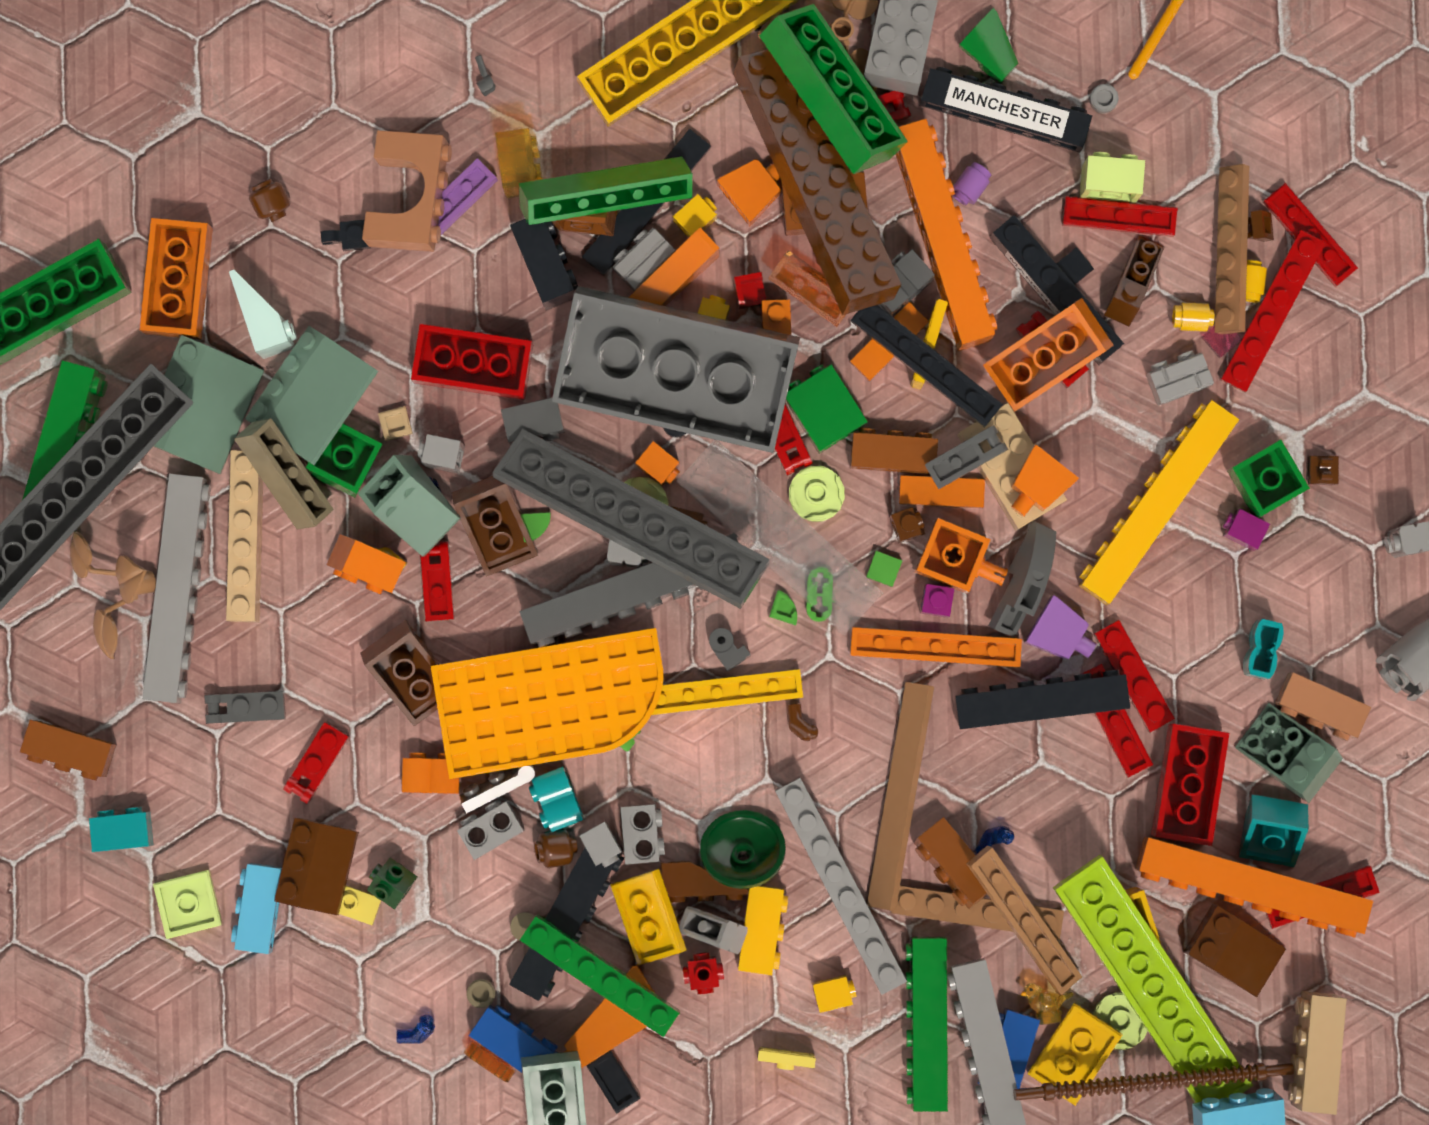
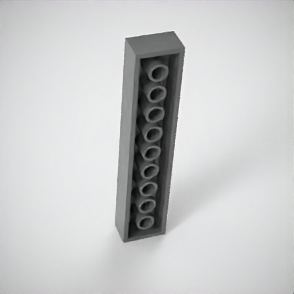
M152 364L138 376L0 524V611L193 405L194 402Z

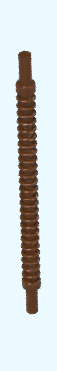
M1255 1063L1253 1067L1247 1064L1246 1068L1243 1065H1239L1238 1068L1232 1065L1230 1069L1224 1066L1222 1070L1219 1067H1215L1214 1071L1211 1068H1207L1206 1071L1201 1068L1198 1072L1192 1069L1190 1073L1184 1070L1183 1074L1177 1070L1175 1074L1169 1071L1167 1075L1160 1072L1159 1076L1156 1073H1152L1151 1077L1146 1073L1143 1077L1137 1074L1135 1078L1128 1075L1127 1079L1124 1076H1120L1119 1080L1115 1076L1111 1080L1105 1077L1103 1081L1097 1078L1095 1082L1092 1079H1088L1087 1083L1083 1079L1079 1083L1073 1080L1071 1084L1065 1081L1063 1085L1060 1082H1056L1055 1085L1048 1082L1043 1083L1040 1087L1014 1089L1013 1096L1015 1101L1043 1098L1044 1101H1052L1055 1097L1060 1100L1062 1096L1069 1099L1070 1095L1077 1098L1079 1094L1084 1098L1086 1094L1092 1097L1094 1093H1097L1098 1096H1101L1103 1092L1109 1095L1111 1091L1115 1095L1118 1094V1091L1124 1094L1126 1090L1133 1093L1134 1089L1141 1092L1142 1088L1148 1092L1150 1088L1156 1091L1158 1087L1165 1090L1166 1086L1173 1089L1174 1085L1177 1088H1181L1182 1085L1188 1088L1190 1084L1197 1087L1198 1083L1201 1086H1205L1206 1082H1208L1211 1086L1214 1082L1220 1085L1222 1081L1228 1084L1230 1080L1236 1083L1238 1079L1242 1083L1245 1082V1079L1251 1082L1253 1078L1256 1081H1264L1267 1077L1293 1075L1294 1066L1292 1063L1266 1066L1264 1063Z

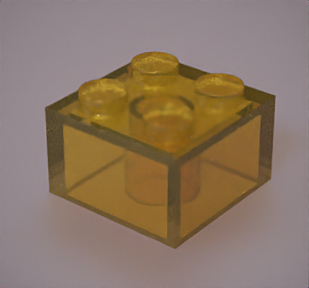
M529 128L495 132L502 188L506 198L519 197V183L543 179L540 163H535V158H540L537 137L531 136Z

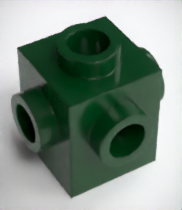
M390 857L383 866L378 863L369 876L373 881L367 891L395 910L408 894L418 876Z

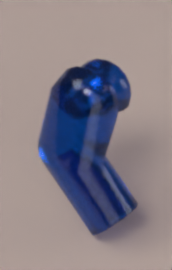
M1003 825L989 828L984 831L974 852L978 854L987 845L990 847L1000 843L1008 845L1014 840V832L1009 827Z

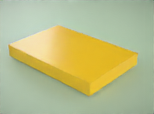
M940 299L936 300L923 340L932 349L935 348L948 304L947 301ZM914 372L910 385L912 388L921 390L925 380Z
M659 869L610 885L638 966L687 950Z
M1074 1002L1027 1074L1042 1084L1051 1082L1055 1085L1056 1082H1060L1063 1085L1065 1081L1071 1084L1073 1080L1079 1083L1082 1079L1087 1083L1088 1079H1094L1123 1034ZM1079 1094L1077 1098H1074L1073 1095H1070V1098L1066 1100L1076 1106L1082 1096Z

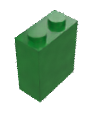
M823 364L809 373L811 377L802 383L800 379L791 383L786 398L787 405L818 454L859 430L868 422L832 364L826 368Z

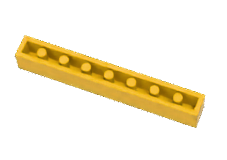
M1213 400L1209 401L1206 405L1201 403L1192 415L1196 419L1190 428L1185 426L1176 438L1180 443L1174 451L1169 449L1160 461L1163 464L1158 474L1155 472L1151 473L1144 483L1147 489L1142 497L1139 495L1135 496L1128 506V509L1131 511L1125 520L1120 518L1111 530L1115 534L1109 543L1104 541L1096 551L1095 555L1099 557L1093 566L1088 564L1080 574L1079 578L1082 579L1079 587L1103 604L1109 605L1240 420Z

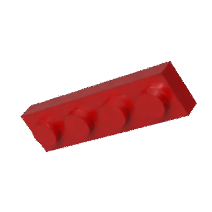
M1120 620L1094 633L1093 635L1113 670H1119L1120 675L1126 674L1129 698L1148 732L1151 733L1174 720L1172 712Z

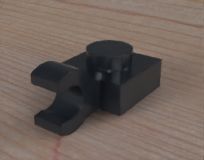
M365 219L340 222V230L320 231L323 245L342 243L343 252L371 249L362 239Z

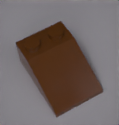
M491 476L452 492L453 505L457 514L461 517V523L486 577L538 556L510 486Z
M407 620L360 652L364 666L413 726H416L438 710L431 666L440 664Z
M1212 904L1183 953L1253 996L1258 997L1286 948L1220 906Z

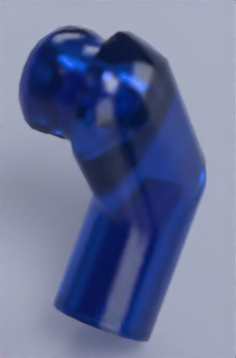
M425 1014L419 1018V1023L413 1029H397V1044H421L425 1042L434 1032V1018L431 1015Z

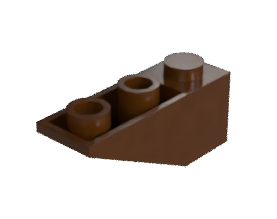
M1139 235L1111 296L1104 316L1130 327L1144 300L1165 248L1164 246Z
M691 861L661 863L662 879L670 903L686 902V897L697 896V901H714V896L725 895L726 900H743V894H748V888L739 889L723 885L712 878L704 867Z

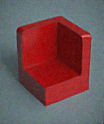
M762 272L734 277L739 309L759 306L762 304V301L766 300Z

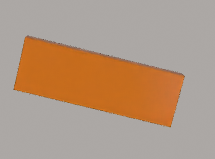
M910 302L894 317L915 335L929 323ZM872 339L850 363L870 382L895 356Z
M900 475L899 504L984 508L985 479L958 478L943 488L938 489L932 477Z

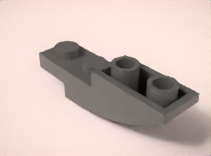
M1035 521L1032 522L1008 569V572L1014 576L988 626L1015 638L1026 614L1034 617L1051 573L1056 546L1055 530Z

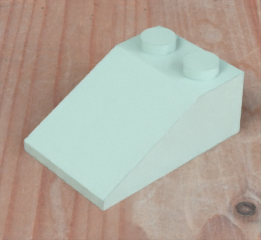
M235 270L229 271L255 352L265 359L292 350L295 346L293 341L297 340L293 324H290L289 320H284Z

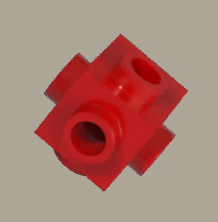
M710 952L693 954V959H688V967H683L684 984H690L691 990H697V994L714 993V988L719 987V980H724L722 962L717 963L716 956L710 957ZM701 969H706L709 972V977L705 980L698 977V972Z

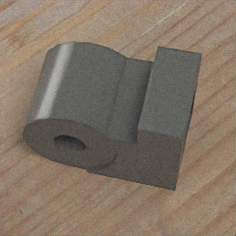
M718 628L710 634L709 644L727 672L751 656L744 645L739 649L736 648L733 635L729 630Z

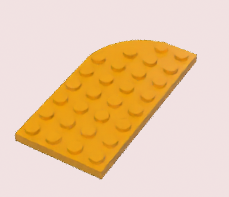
M656 628L431 666L449 779L605 753L629 741L650 719L662 691L663 665Z

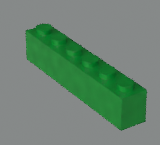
M676 157L519 183V205L528 225L688 199L692 198L693 173L683 157Z
M538 914L520 939L521 942L662 1037L666 1035L680 1014L679 1009Z
M911 937V943H906L905 950L906 961H911V972H906V989H911V1001H906V1018H911V1029H906V1047H911V1058H906V1075L911 1076L912 1087H906L907 1104H912L913 1112H948L947 938Z

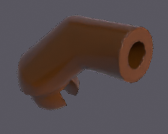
M801 704L787 705L790 731L803 741L816 739L819 733L816 725H810L802 719Z

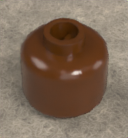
M270 178L251 188L252 193L249 195V201L259 219L269 218L271 222H274L286 216L284 210L290 206L291 202L281 182H273Z
M564 829L554 832H542L538 836V840L534 841V852L537 862L542 863L549 869L569 865L573 860V854L578 852L575 837H570Z

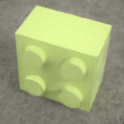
M1094 152L1093 156H1088L1082 165L1079 198L1136 203L1143 194L1145 160H1138V156L1131 154L1121 155V158H1113L1106 152Z

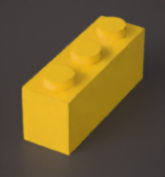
M760 885L749 888L744 926L748 927V932L740 951L738 971L772 975L773 969H779L781 953L775 951L777 941L783 940L785 924H779L781 912H787L789 897L783 895L784 889Z

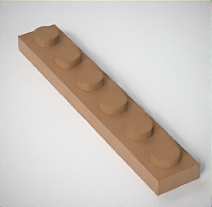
M1245 164L1219 168L1215 333L1221 335L1245 332L1249 166Z
M987 845L966 863L1055 992L1060 995L1064 994L1082 978L1081 974L995 850Z
M900 885L896 911H891L893 914L1014 932L993 901L986 898L981 899L972 908L968 909L966 905L961 906L954 899L952 893ZM1033 906L1054 937L1060 939L1064 910Z

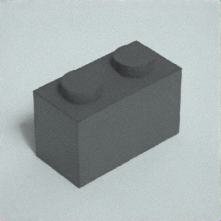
M552 398L501 409L510 445H512L522 429L539 438H543L547 442L560 438L559 434L565 433L559 405L552 402Z

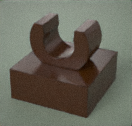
M1264 210L1251 211V217H1248V224H1252V230L1248 233V239L1261 242L1273 241L1271 212Z
M1339 456L1308 457V485L1339 484Z

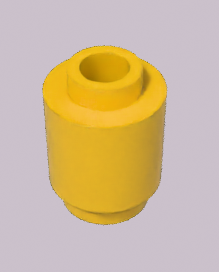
M1247 260L1246 302H1260L1261 296L1264 295L1267 268L1262 267V262Z
M1181 302L1180 305L1173 306L1172 326L1179 328L1180 331L1207 332L1208 327L1214 325V309H1210L1209 304Z

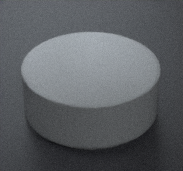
M1101 84L1093 89L1089 101L1093 110L1106 114L1116 107L1119 97L1114 87L1108 84Z

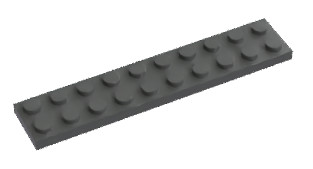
M524 429L521 430L493 471V478L739 609L743 607L769 565L770 559Z

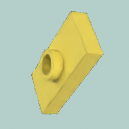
M346 885L339 914L373 925L381 900L377 899L373 894Z
M765 1047L758 1049V1061L777 1063V1068L794 1070V1066L815 1068L816 1057L814 1054Z

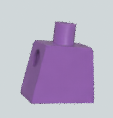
M1055 595L1050 597L1024 641L1027 645L1064 659H1069L1074 650L1089 658L1097 643L1083 636L1089 624Z

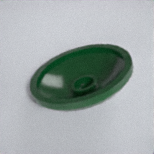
M749 810L732 811L715 819L705 830L700 843L701 860L709 875L723 885L739 889L757 887L772 879L782 867L786 854L785 839L778 825L769 817ZM742 856L748 857L745 861L739 860Z

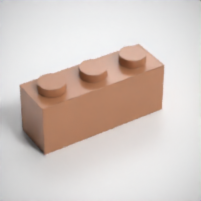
M1293 672L1287 674L1275 701V704L1281 707L1280 712L1296 718L1297 714L1307 718L1306 723L1320 730H1322L1323 726L1334 730L1333 736L1348 741L1349 737H1359L1371 709L1370 706Z

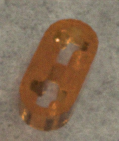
M471 1040L464 1050V1054L507 1083L516 1072L514 1067L476 1041Z

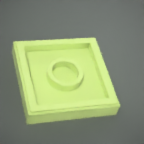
M210 870L153 884L166 939L223 925Z

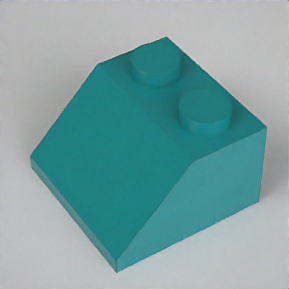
M1252 794L1245 813L1239 858L1295 867L1309 830L1308 804Z

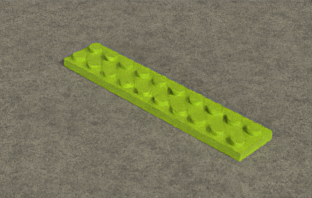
M1099 854L1052 887L1174 1072L1178 1070L1183 1074V1071L1187 1070L1190 1073L1192 1069L1198 1072L1201 1068L1204 1071L1207 1068H1211L1214 1071L1215 1067H1219L1222 1070L1224 1066L1230 1069L1232 1065L1238 1068V1061L1103 856ZM1238 1079L1236 1083L1230 1080L1228 1084L1222 1081L1220 1085L1214 1082L1211 1086L1208 1082H1206L1205 1086H1201L1198 1083L1197 1087L1190 1084L1186 1090L1194 1102L1198 1103L1202 1102L1205 1098L1222 1099L1228 1098L1233 1093H1244L1253 1084L1247 1079L1243 1083Z

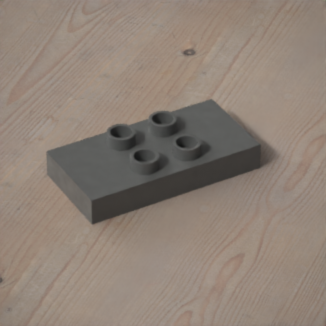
M578 286L573 296L552 402L774 453L800 337Z

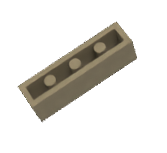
M271 418L252 422L234 438L297 530L316 527L334 510Z

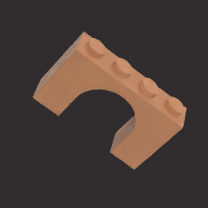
M377 130L374 159L380 166L411 168L423 174L425 189L418 204L404 213L366 212L362 239L369 247L435 251V244L439 243L441 237V229L438 226L439 216H443L444 213L442 192L448 185V173L445 172L446 163L450 162L452 156L451 145H449L443 135Z

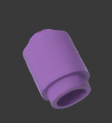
M973 162L971 166L965 168L953 185L955 192L953 197L965 206L968 203L974 205L990 183L991 173L982 165Z

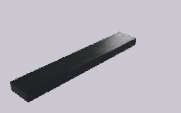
M689 129L664 159L683 157L692 172L711 149V145ZM666 202L622 209L616 216L614 235H600L582 258L604 276L615 264L614 258L623 249H627Z
M878 305L857 311L850 320V322L984 428L1003 405Z

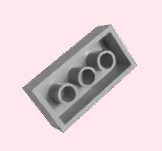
M880 0L864 78L870 86L917 96L938 0Z

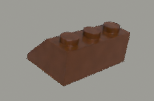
M294 817L274 901L298 908L339 915L359 832Z

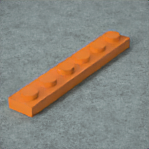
M852 627L850 656L1020 667L1022 639Z

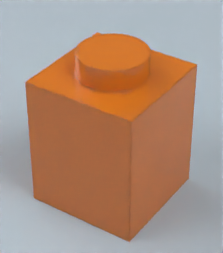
M654 441L635 463L637 467L661 486L665 482L671 484L681 472L677 469L680 462Z

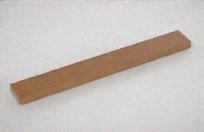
M910 682L905 683L867 906L896 911L934 686Z

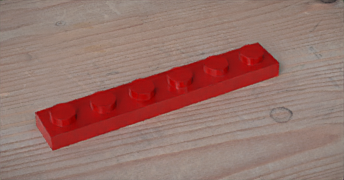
M1303 230L1299 231L1223 373L1221 381L1244 393L1247 392L1326 242Z

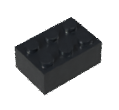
M526 219L511 224V230L545 310H550L573 300L578 284L572 269L566 271L564 267L568 261L561 243L555 245L553 239L557 238L552 222L528 225Z

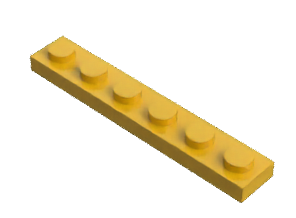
M800 669L662 685L660 698L652 715L803 698Z

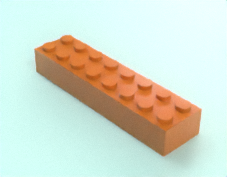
M927 119L900 126L899 129L908 142L895 155L932 272L935 274L934 278L941 300L948 302L945 313L957 350L962 351L988 343L995 335L997 323L994 314H988L986 303L989 302L987 291L984 286L980 287L978 283V276H980L979 266L976 259L971 260L969 249H972L968 233H963L961 229L963 216L959 205L954 206L952 201V195H955L953 184L950 178L945 179L944 176L946 163L942 152L937 153L935 142L938 139L933 125H928Z
M1149 837L1143 838L1135 870L1141 871L1140 877L1159 882L1160 877L1169 879L1168 885L1187 890L1188 885L1197 887L1195 893L1215 898L1216 893L1223 894V901L1243 906L1244 901L1252 903V909L1271 914L1272 909L1280 910V917L1297 922L1300 921V917L1308 918V925L1326 930L1328 925L1336 926L1335 932L1356 938L1357 932L1365 934L1373 905V900Z

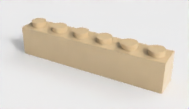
M231 450L226 621L260 623L263 480L243 451Z

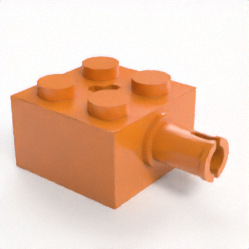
M937 518L915 573L967 594L970 592L973 582L978 576L1002 586L1005 578L994 573L1005 577L1008 569L985 561L984 555L991 539ZM955 549L956 556L960 558L950 563L948 562L949 557L945 555V552Z

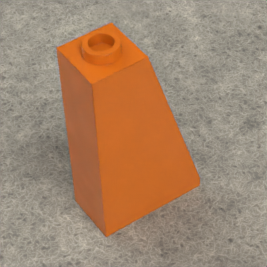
M700 227L628 298L666 306L719 258L720 248Z
M637 964L632 966L626 974L654 992ZM604 998L564 1045L567 1050L564 1052L578 1051L582 1069L647 1026Z

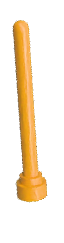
M1184 0L1170 1L1128 72L1129 78L1137 79Z

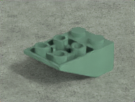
M393 455L358 492L373 514L421 556H425L461 519L411 455Z
M1270 703L1267 704L1235 746L1236 750L1307 803H1310L1343 759L1336 748L1286 714L1280 712L1279 709Z

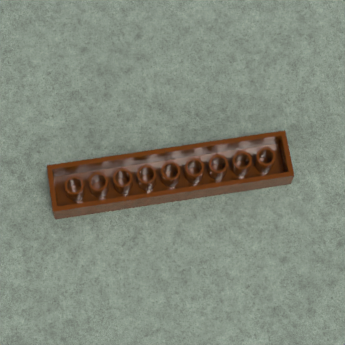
M768 49L739 57L733 75L842 316L894 300L902 284L844 160Z

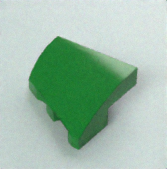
M994 8L988 12L959 44V48L979 64V68L998 84H1002L1019 64L998 13Z

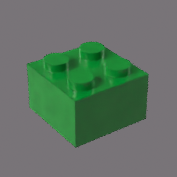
M342 424L315 465L308 462L306 470L310 476L356 498L382 447V443Z
M1282 440L1275 442L1227 470L1252 515L1258 518L1310 489Z

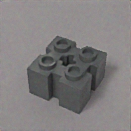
M913 250L907 254L902 251L891 261L902 285L894 300L878 304V306L892 317L929 286L935 276Z

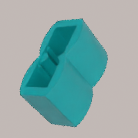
M1259 619L1252 625L1249 634L1251 648L1247 651L1243 660L1244 675L1263 680L1270 679L1273 676L1278 661L1276 650L1280 647L1284 635L1282 623Z
M565 767L532 779L533 785L529 786V790L534 802L540 801L543 812H540L539 816L545 829L550 828L551 832L585 820Z

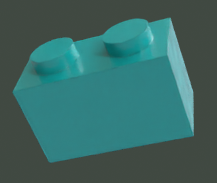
M142 807L126 808L123 815H114V810L98 811L97 817L89 818L92 852L154 845L151 812H142Z

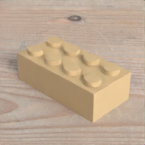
M1007 403L998 410L985 428L978 422H975L960 431L957 436L961 443L985 429L993 425L996 426L998 430L997 436L1001 443L1005 442L1009 450L984 463L977 469L983 479H985L986 484L1012 527L1017 531L1064 503L1067 499L1062 494L1044 511L1033 505L1025 517L1011 508V505L1020 495L1011 486L1034 444L1009 403ZM987 439L980 443L985 453L992 449Z
M1301 991V997L1296 999L1295 1012L1299 1014L1298 1026H1294L1293 1042L1297 1043L1296 1055L1292 1054L1290 1063L1294 1066V1080L1288 1086V1100H1292L1291 1105L1303 1112L1337 1115L1347 999L1336 994Z

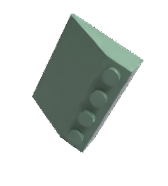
M308 326L245 419L252 423L271 418L293 451L315 465L379 371L319 331Z
M181 335L164 376L194 403L154 447L221 474L235 442L234 438L239 433L264 370Z

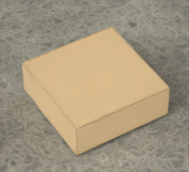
M406 406L378 413L385 441L413 434Z

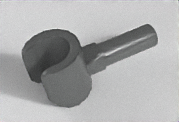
M479 55L475 59L483 79L476 84L482 94L487 96L496 87L486 70L482 56Z

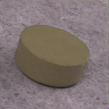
M529 912L517 914L510 924L512 935L520 940L535 916Z
M486 979L473 981L467 989V999L474 1007L485 1008L495 999V987Z

